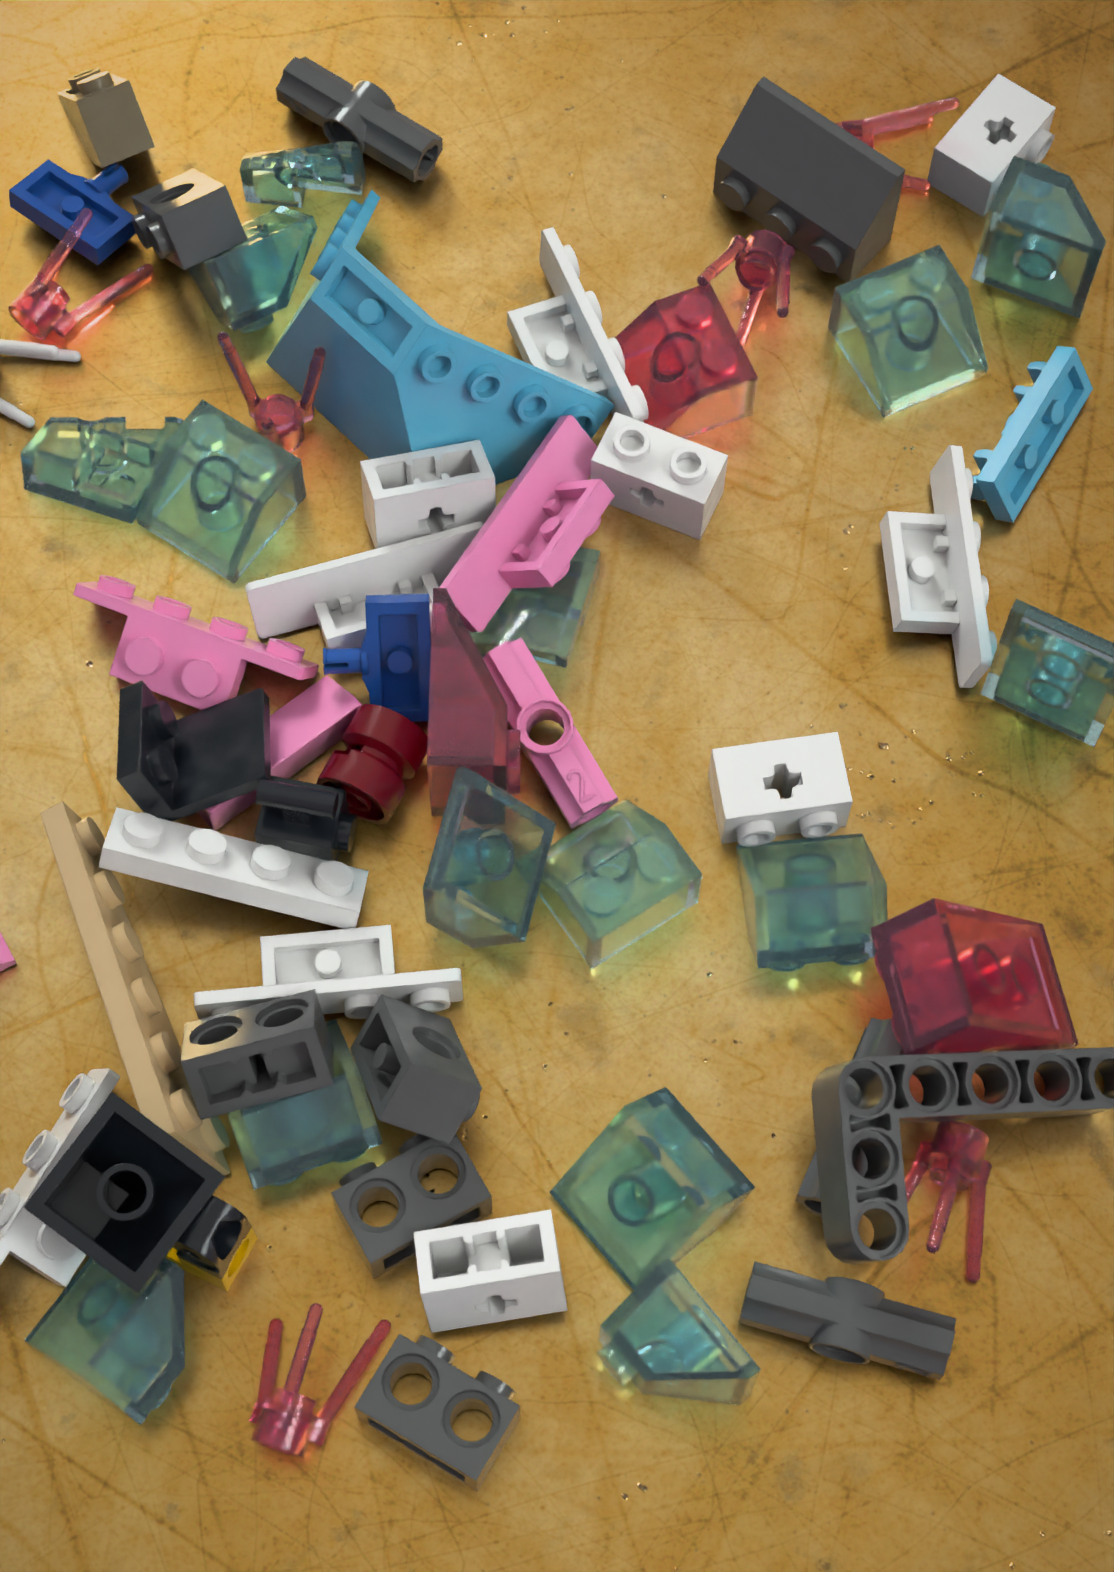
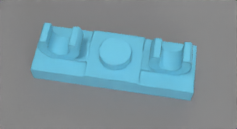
M1057 346L1048 362L1035 361L1029 363L1027 370L1034 385L1030 387L1023 385L1015 386L1013 391L1019 405L1007 419L1001 433L1002 437L993 451L988 449L977 450L973 455L980 473L973 476L971 499H985L995 520L1014 522L1093 390L1081 359L1074 347Z

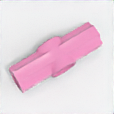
M523 639L506 641L487 652L475 664V668L517 737L523 754L533 764L570 828L586 824L605 813L607 809L618 802V797L574 726L570 711L559 701ZM544 720L559 723L564 729L561 738L548 746L534 743L529 738L532 727Z

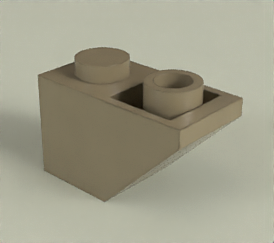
M94 68L70 77L68 79L70 88L57 93L89 158L97 166L103 168L155 147L128 79L110 74L109 71L101 72L100 68Z

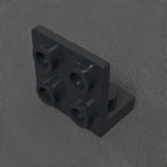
M143 680L120 689L117 781L144 813L169 821L191 816L203 809L253 792L258 788L260 779L271 780L270 704L268 695L262 688H258L176 720L169 704L164 700L158 701Z

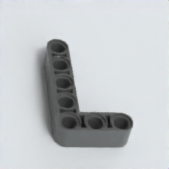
M1114 1047L864 1056L825 1068L817 1075L812 1085L811 1097L823 1232L827 1248L835 1258L843 1263L854 1265L895 1258L903 1251L909 1238V1217L900 1124L1079 1116L1113 1110ZM1096 1069L1100 1072L1104 1080L1103 1094L1099 1091L1095 1083ZM1035 1071L1041 1075L1045 1084V1094L1043 1097L1040 1096L1034 1085ZM974 1073L983 1081L985 1088L983 1100H980L974 1093L972 1087V1076ZM911 1075L917 1077L922 1084L923 1100L921 1104L916 1102L911 1095L909 1089ZM848 1076L854 1079L860 1087L861 1102L858 1107L853 1105L847 1098L845 1085ZM855 1145L863 1150L867 1158V1172L864 1177L857 1173L852 1163V1151ZM862 1215L870 1220L874 1229V1240L870 1247L863 1243L858 1232L859 1221Z

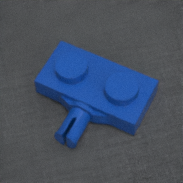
M48 159L9 190L11 208L96 265H99L136 234L131 217L134 215L115 204L109 196L121 185L127 183L129 179L126 170L122 165L118 166L117 162L108 165L93 179H86L85 177L70 174Z
M366 595V632L361 648H323L324 675L362 673V679L369 692L370 704L391 709L412 722L434 721L430 595Z

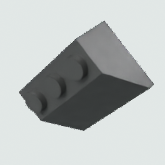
M763 77L753 89L716 157L713 192L732 210L742 211L763 225L773 238L781 242H788L809 256L819 269L827 273H834L850 284L891 240L905 169Z

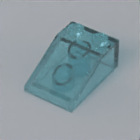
M1016 599L1010 610L981 695L1095 747L1114 709V643Z

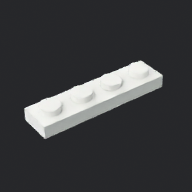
M116 807L104 841L99 862L100 868L343 929L356 928L369 873L367 870L347 866L338 861H327L284 850L275 845H264L221 834L215 830L201 829L157 818L148 813H137Z

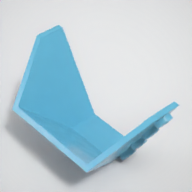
M371 190L362 205L353 199L350 201L310 272V275L316 278L315 282L266 361L271 368L369 459L480 440L494 473L495 485L518 477L560 416L573 415L590 438H593L615 405L602 395L439 325L355 249L380 197Z

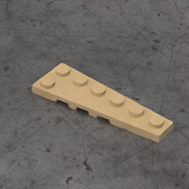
M62 801L41 812L40 815L139 1111L225 1176L230 1173L222 1149L230 1144L228 1134L218 1116L200 1119L180 1062L182 1050L144 959L141 942L131 927L123 907L125 896L122 888L110 870L99 867L102 847L105 841L103 834L92 818H80Z

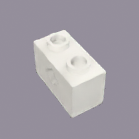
M998 74L935 146L927 183L984 217L998 199L1005 203L1011 198L1021 182L1024 168L1030 162L1034 165L1039 164L1049 151L1055 137L1049 130L1056 107Z
M615 412L591 459L590 479L601 478L615 495L609 505L701 540L724 492L728 455Z
M480 440L360 461L364 518L375 549L478 521L485 523L496 508L495 476Z
M838 732L715 748L711 751L708 778L721 844L738 842L741 846L754 847L773 841L776 836L801 833L802 836L807 838H819L836 832L839 827L846 826L853 800ZM777 789H781L784 798H780Z
M551 1210L413 1232L420 1294L431 1333L568 1310Z

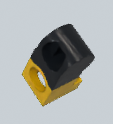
M212 1195L166 1258L178 1267L228 1292L258 1238L243 1213Z

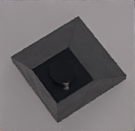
M112 1092L23 1208L135 1292L139 1293L226 1177Z

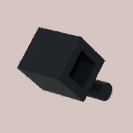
M271 776V780L260 779L256 793V804L262 805L254 833L256 843L275 845L284 850L327 861H338L340 851L350 853L356 834L357 815L349 814L346 790Z

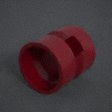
M364 704L359 706L343 734L342 741L346 750L333 751L317 780V784L346 790L349 814H355L357 818L370 823L385 824L389 823L405 794L406 787L402 780L414 778L430 749L431 742L419 726L403 715L379 705Z

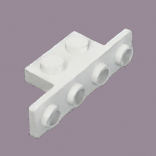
M554 227L541 230L539 261L555 297L507 313V327L523 361L606 397L615 405L611 411L613 416L615 412L643 422V420L649 417L644 393L638 385L631 386L625 375V359L620 344L615 337L608 339L601 325L602 312L598 299L593 291L585 292L579 280V264L573 248L569 244L562 245Z
M949 445L930 472V485L935 514L887 511L879 525L893 632L951 634L958 685L960 688H973L995 662L997 639L995 633L989 630L986 613L989 585L987 578L981 575L978 551L981 543V530L978 522L973 521L970 503L973 490V476L971 470L965 468L962 446Z
M480 521L250 582L245 586L257 635L259 638L264 639L319 624L327 649L361 648L366 632V595L429 594L431 632L450 627L448 607L438 596V588L484 523Z
M391 925L261 936L263 986L194 993V1008L198 1019L315 989L323 1014L344 1012L348 1018L367 1019L381 994L429 1012H439L449 1008L450 1002L463 1000L462 976L460 968L395 974Z
M92 1069L87 1075L80 1073L73 1079L60 1099L59 1106L64 1111L50 1132L43 1130L28 1147L22 1160V1164L27 1166V1169L14 1189L6 1188L0 1193V1266L6 1256L10 1254L56 1285L66 1287L85 1258V1253L23 1207L112 1092L120 1079V1075L111 1069Z

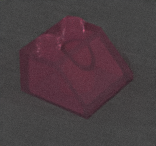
M710 282L654 301L615 337L624 355V372L630 385H638L646 398L649 417L643 420V423L686 439L753 415L758 376Z

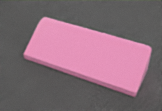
M326 675L271 714V776L288 779L340 742L356 711L362 705L358 699ZM257 789L249 794L240 795L198 811V813L211 829L216 831L256 802Z

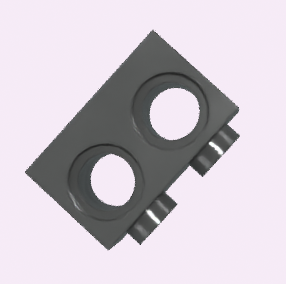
M315 989L184 1024L180 1062L201 1120L334 1085V1046Z
M417 1134L400 1146V1155L378 1167L374 1162L356 1167L340 1179L339 1184L341 1187L331 1192L335 1210L373 1279L416 1256L413 1232L478 1222L493 1213L492 1196L456 1134L450 1144ZM444 1168L452 1171L457 1176L458 1181L451 1190L445 1193H431L421 1185V1180L425 1174L433 1169ZM387 1201L396 1206L398 1213L395 1219L388 1225L372 1227L361 1220L364 1209L373 1202Z
M399 1334L354 1406L358 1420L478 1492L521 1419L520 1405L511 1401L515 1391L506 1383L487 1372L479 1371L476 1378H473L451 1364L456 1358L455 1355L438 1342L426 1336L420 1335L416 1343ZM410 1373L421 1374L429 1379L432 1384L428 1397L414 1405L403 1404L393 1396V1388L396 1382L402 1376ZM467 1409H479L490 1417L492 1427L484 1438L477 1441H465L459 1438L452 1430L455 1418Z

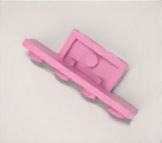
M564 415L558 418L438 588V596L470 632H482L512 589L553 587L554 584L559 582L569 571L570 561L584 540L599 527L601 515L615 496L601 478L588 479L591 473V459L597 449V445L573 415Z
M100 575L98 582H78L76 584L74 596L127 615L109 675L134 684L143 680L150 691L204 710L237 696L248 661L297 680L314 678L316 676L319 665L303 659L305 649L290 642L269 638L268 644L265 645L247 638L248 628L244 625L220 617H212L211 624L189 616L192 607L178 600L156 596L153 603L133 595L136 586L116 577Z

